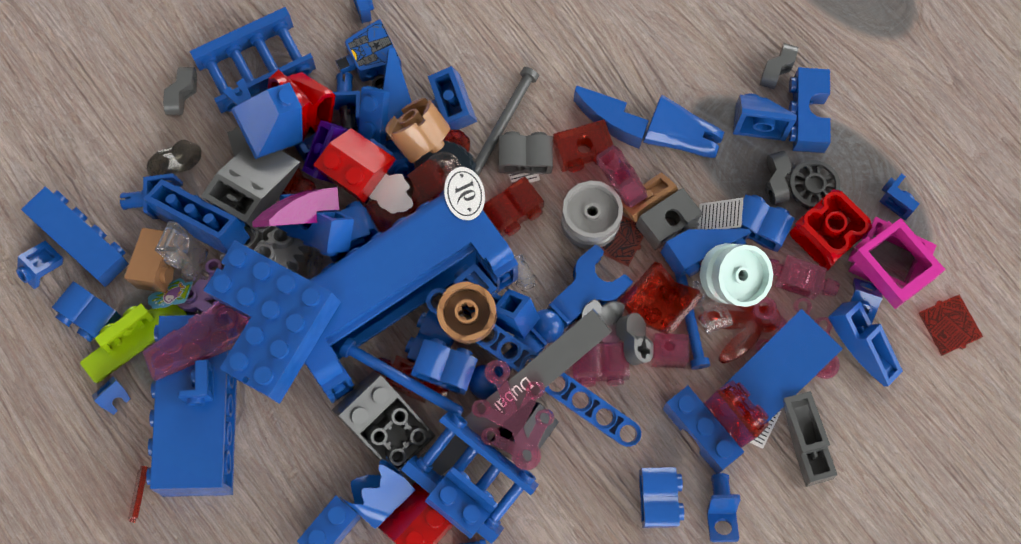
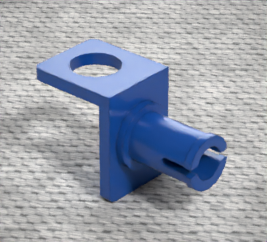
M340 72L336 75L337 87L336 92H333L335 94L333 110H339L344 105H347V109H350V105L355 106L357 126H359L360 91H352L353 75L345 72L344 81L343 73Z
M174 174L143 177V190L121 193L120 198H125V200H120V205L123 210L143 207L145 214L152 219H158L145 202L144 197L161 179L172 181L168 183L179 187L183 186V181Z
M717 473L711 476L713 495L707 508L710 541L713 543L738 542L739 531L736 512L741 500L740 495L730 493L728 474ZM719 521H726L731 525L732 530L727 535H721L716 531L715 524Z

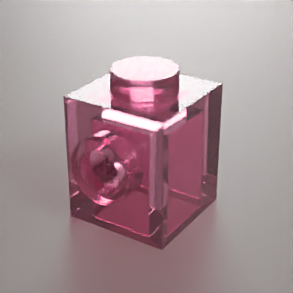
M655 333L652 338L654 343L652 367L685 368L689 362V334Z

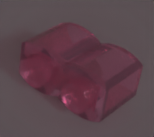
M612 145L596 156L598 166L626 206L632 208L647 198L645 186L618 147Z
M604 343L594 346L572 365L573 379L584 387L595 386L598 381H607L609 386L623 385L624 380H629L630 377L629 363L624 356V343Z

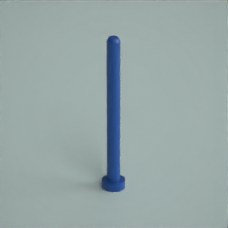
M675 275L694 359L690 361L691 369H704L710 366V360L708 357H704L687 276L684 275L678 279Z
M350 337L342 345L339 355L344 358L348 356L355 358L447 412L457 413L460 416L463 414L464 409L462 406L355 346L356 341Z

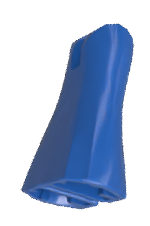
M661 95L643 143L678 149L703 157L716 158L719 146L716 143L722 141L725 132L692 114L664 95Z

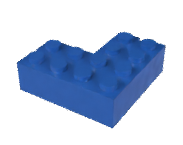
M234 240L221 261L225 267L223 270L216 269L203 291L216 301L250 320L219 369L280 404L341 301L331 291Z

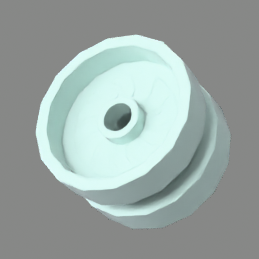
M724 243L715 246L706 254L701 263L699 276L702 288L707 296L714 301L748 307L758 304L768 294L772 286L773 269L766 253L758 247Z

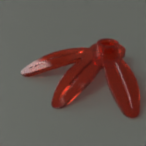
M759 303L748 307L738 306L744 312L734 310L710 311L699 315L698 320L703 324L719 329L733 330L745 328L722 350L718 360L725 364L746 354L757 342L762 332H772L779 327L781 316L775 307L769 305L760 306ZM769 316L772 318V321L770 323H763L762 318Z

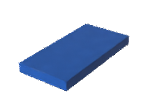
M801 309L721 388L762 429L784 407L783 399L796 395L843 348Z

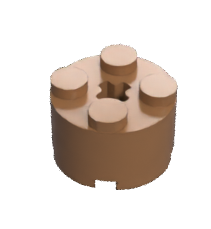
M426 98L415 100L401 109L404 114L398 119L393 116L386 126L387 134L410 163L417 161L429 151L436 153L445 145L443 139L450 130L447 121L430 99L427 101Z
M460 282L446 289L440 298L437 307V318L440 326L450 338L461 343H475L484 339L493 330L497 319V310L494 299L489 291L475 283ZM468 306L470 310L475 309V312L471 314L472 318L469 320L465 316L460 317L459 315L463 313V307Z

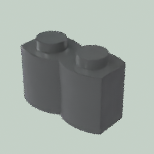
M515 131L499 135V173H552L553 136H549L544 132H534L531 135L524 136Z

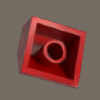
M351 128L331 141L313 166L321 175L362 203H365L396 158Z
M415 482L412 485L415 491L378 528L395 544H437L454 525L425 502L430 494Z

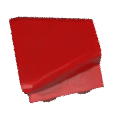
M278 69L269 77L268 89L290 82L302 106L304 141L310 127L316 132L321 120L331 123L335 94L303 72L286 76Z
M833 189L795 223L796 226L791 229L790 236L822 269L828 271L844 253L873 227L870 218L842 191Z

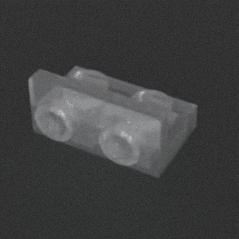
M168 221L155 251L164 258L163 261L166 264L176 267L181 272L180 275L190 281H196V279L208 280L210 274L202 266L209 250L180 224Z

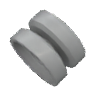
M589 180L578 183L569 190L563 202L561 226L564 235L572 244L583 249H590L594 245L605 247L614 240L620 227L623 213L620 196L611 186L600 181Z

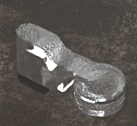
M700 280L693 281L692 293L702 313L700 322L705 332L709 334L733 325V319L728 308L717 304L714 300L704 303L705 299L711 298L705 293ZM714 310L720 313L721 318L710 321L707 313Z

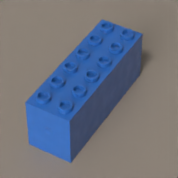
M228 314L159 316V325H155L154 339L155 342H158L157 353L153 354L152 363L153 369L156 370V381H152L151 396L155 398V404L149 416L150 426L153 427V438H150L148 441V454L152 456L151 467L147 469L146 481L147 485H150L151 490L163 497L233 495L237 380L219 368L239 338V328ZM195 360H208L214 366V401H205L203 406H188L187 402H183L178 398V391L195 390V387H192L191 371L195 370Z

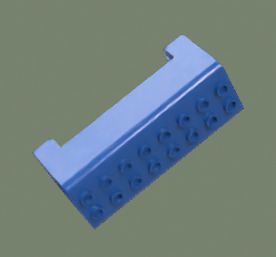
M443 190L436 199L423 203L408 217L398 219L391 228L385 232L375 234L368 243L360 248L352 249L343 259L337 263L327 265L320 274L312 279H308L331 291L341 301L305 361V365L331 403L352 391V387L355 386L339 361L343 357L339 355L340 349L347 338L350 337L355 340V346H361L424 304L431 290L435 288L447 289L453 285V281L456 279L454 274L466 264L470 267L475 263L497 287V293L518 280V262L514 258L507 242L483 210L472 220H462L449 209Z

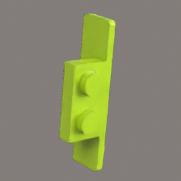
M142 303L138 306H132L124 312L121 319L106 325L100 330V334L95 337L100 347L84 358L80 364L93 382L98 384L155 341L154 328L155 325H159V316L187 315V313L174 304L165 308H151L150 310H147Z

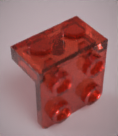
M654 262L619 302L624 304L629 314H640L645 321L646 327L669 334L677 329L684 317L697 306L703 294L699 289L675 282L661 263Z

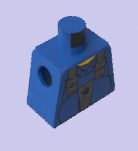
M381 19L346 39L345 46L348 55L335 61L340 72L345 74V72L356 70L360 80L363 82L373 80L377 75H384L388 50L394 46ZM397 54V57H398V60H399V63H400V66H401V70H402L401 60H400V58H399V56H398V54Z

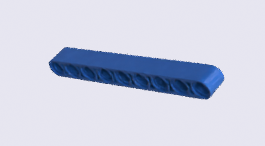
M443 288L431 290L426 297L428 308L436 316L437 309L433 307L432 301L436 296L444 294L446 290ZM468 306L463 307V311H467L470 314L475 312L474 309L470 310ZM496 324L493 328L494 338L491 341L483 342L480 340L475 342L517 373L525 367L529 360H533L539 355ZM508 343H512L518 348L517 355L511 359H507L502 355V348ZM562 373L559 376L565 382V387L562 391L554 392L549 386L543 389L548 395L618 444L631 447L640 441L642 431L636 422L566 373ZM582 392L587 396L588 404L585 408L579 409L573 405L572 397L575 393ZM600 409H607L611 413L612 419L608 425H601L597 422L596 414ZM625 425H629L635 430V437L630 442H625L620 437V430Z

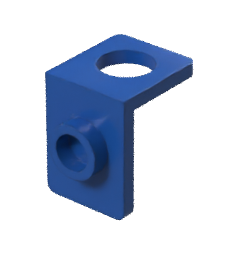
M854 278V293L850 302L861 301L872 324L882 301V294L873 283Z

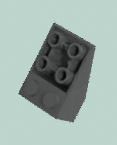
M246 145L215 174L201 197L211 205L237 217L245 223V226L257 232L259 227H253L252 221L276 203L301 162L282 151L255 159L249 145Z
M374 371L332 409L335 415L380 461L382 459L389 460L399 472L413 456L417 455L436 436L389 383Z

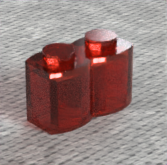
M523 177L486 202L482 210L502 237L505 235L510 237L521 229L520 224L528 219L533 221L543 213L542 209L544 208L545 201L528 179Z

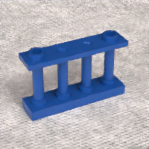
M286 7L190 51L199 71L208 69L221 94L214 98L221 114L226 111L230 112L233 107L237 106L222 92L228 88V85L217 64L224 59L232 58L241 77L246 82L251 97L268 89L269 77L278 69L286 76L300 72L309 75L312 70L316 69L311 53L302 57L288 31L294 26ZM276 35L281 38L292 59V62L278 68L265 44L267 39ZM252 46L256 47L269 72L254 79L241 54L242 51ZM239 87L233 89L237 96L242 95Z
M447 412L439 420L446 428L424 457L418 458L416 455L413 456L401 470L431 494L445 477L436 473L433 470L432 464L456 434L469 445L453 465L456 470L464 472L478 453L491 463V466L476 483L479 489L487 490L500 472L515 482L477 530L478 534L493 544L504 529L500 525V519L523 490L532 495L539 484L535 481L536 478L530 471L525 468H518L467 426V421L457 413Z

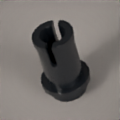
M347 105L340 107L341 127L348 130L352 128L358 132L356 107L350 105L348 114Z

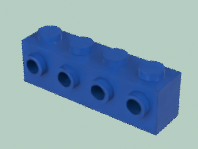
M163 179L144 197L145 202L158 219L224 254L228 252L234 240L244 245L250 238L244 229L245 223L207 203L199 196L192 195L181 187L174 186Z
M45 186L21 210L106 287L129 265L123 257L126 252L115 242L111 245L104 240L107 235L97 225L94 224L90 227L85 223L88 218L77 207L71 210L66 205L69 200L58 190L52 193Z

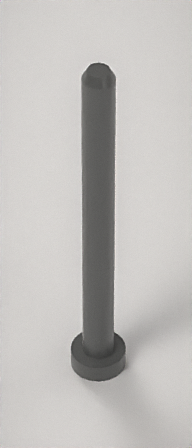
M523 67L520 75L522 78L477 156L475 172H477L478 176L498 143L499 135L503 134L531 82L536 83L539 78V74L532 68Z

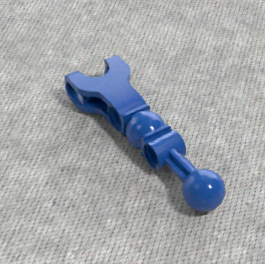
M594 245L577 260L572 275L573 283L548 305L547 309L537 312L540 319L524 339L516 335L513 337L539 354L548 343L556 341L563 335L564 329L582 315V310L588 302L596 299L603 306L605 303L617 301L630 288L633 280L626 274L612 282H605L600 279L595 272V266L604 255V250L599 245ZM509 343L512 347L503 354L507 359L514 358L518 353V348L512 343ZM499 359L492 365H479L474 369L469 389L477 398L486 400L503 386V377L512 369Z

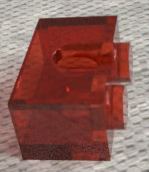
M605 119L553 134V148L562 172H577L585 167L584 164L594 162L595 165H601L613 158L614 145ZM586 146L590 151L582 153L578 150V147Z

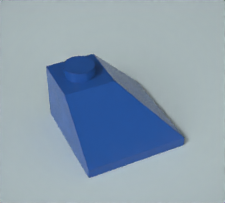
M290 82L267 89L231 109L255 159L303 142L302 106Z
M756 94L740 95L735 106L733 134L786 141L796 122L797 115L775 102L759 97Z

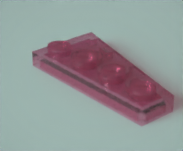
M218 301L213 302V306L200 315L197 313L188 320V324L178 331L173 330L143 351L151 377L154 381L194 365L195 360H206L232 349L250 319Z

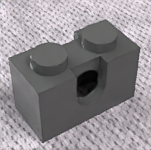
M681 188L642 214L635 226L656 251L679 233L697 228L699 226L698 220L703 212L684 188ZM666 219H672L677 225L670 226Z

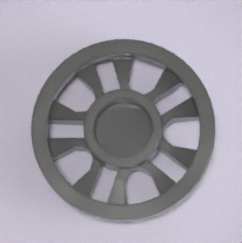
M809 160L799 164L792 172L789 180L793 199L807 209L813 208L817 204L810 202L811 197H815L817 202L822 199L820 194L823 197L828 194L825 191L826 188L840 190L841 187L837 172L829 164L818 160ZM812 166H816V173H812ZM805 167L808 176H804L799 171ZM822 168H824L830 174L826 177H823L820 174V171ZM834 180L835 183L827 184L826 181ZM795 187H802L803 191L798 193ZM805 193L809 195L806 200L802 198Z

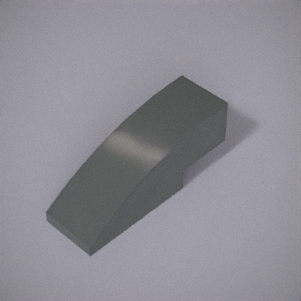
M811 391L784 398L783 403L789 432L805 486L808 487L833 480L838 474L828 449L830 442Z

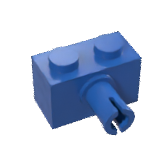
M452 66L428 76L435 96L432 103L447 121L453 132L478 122L462 77Z

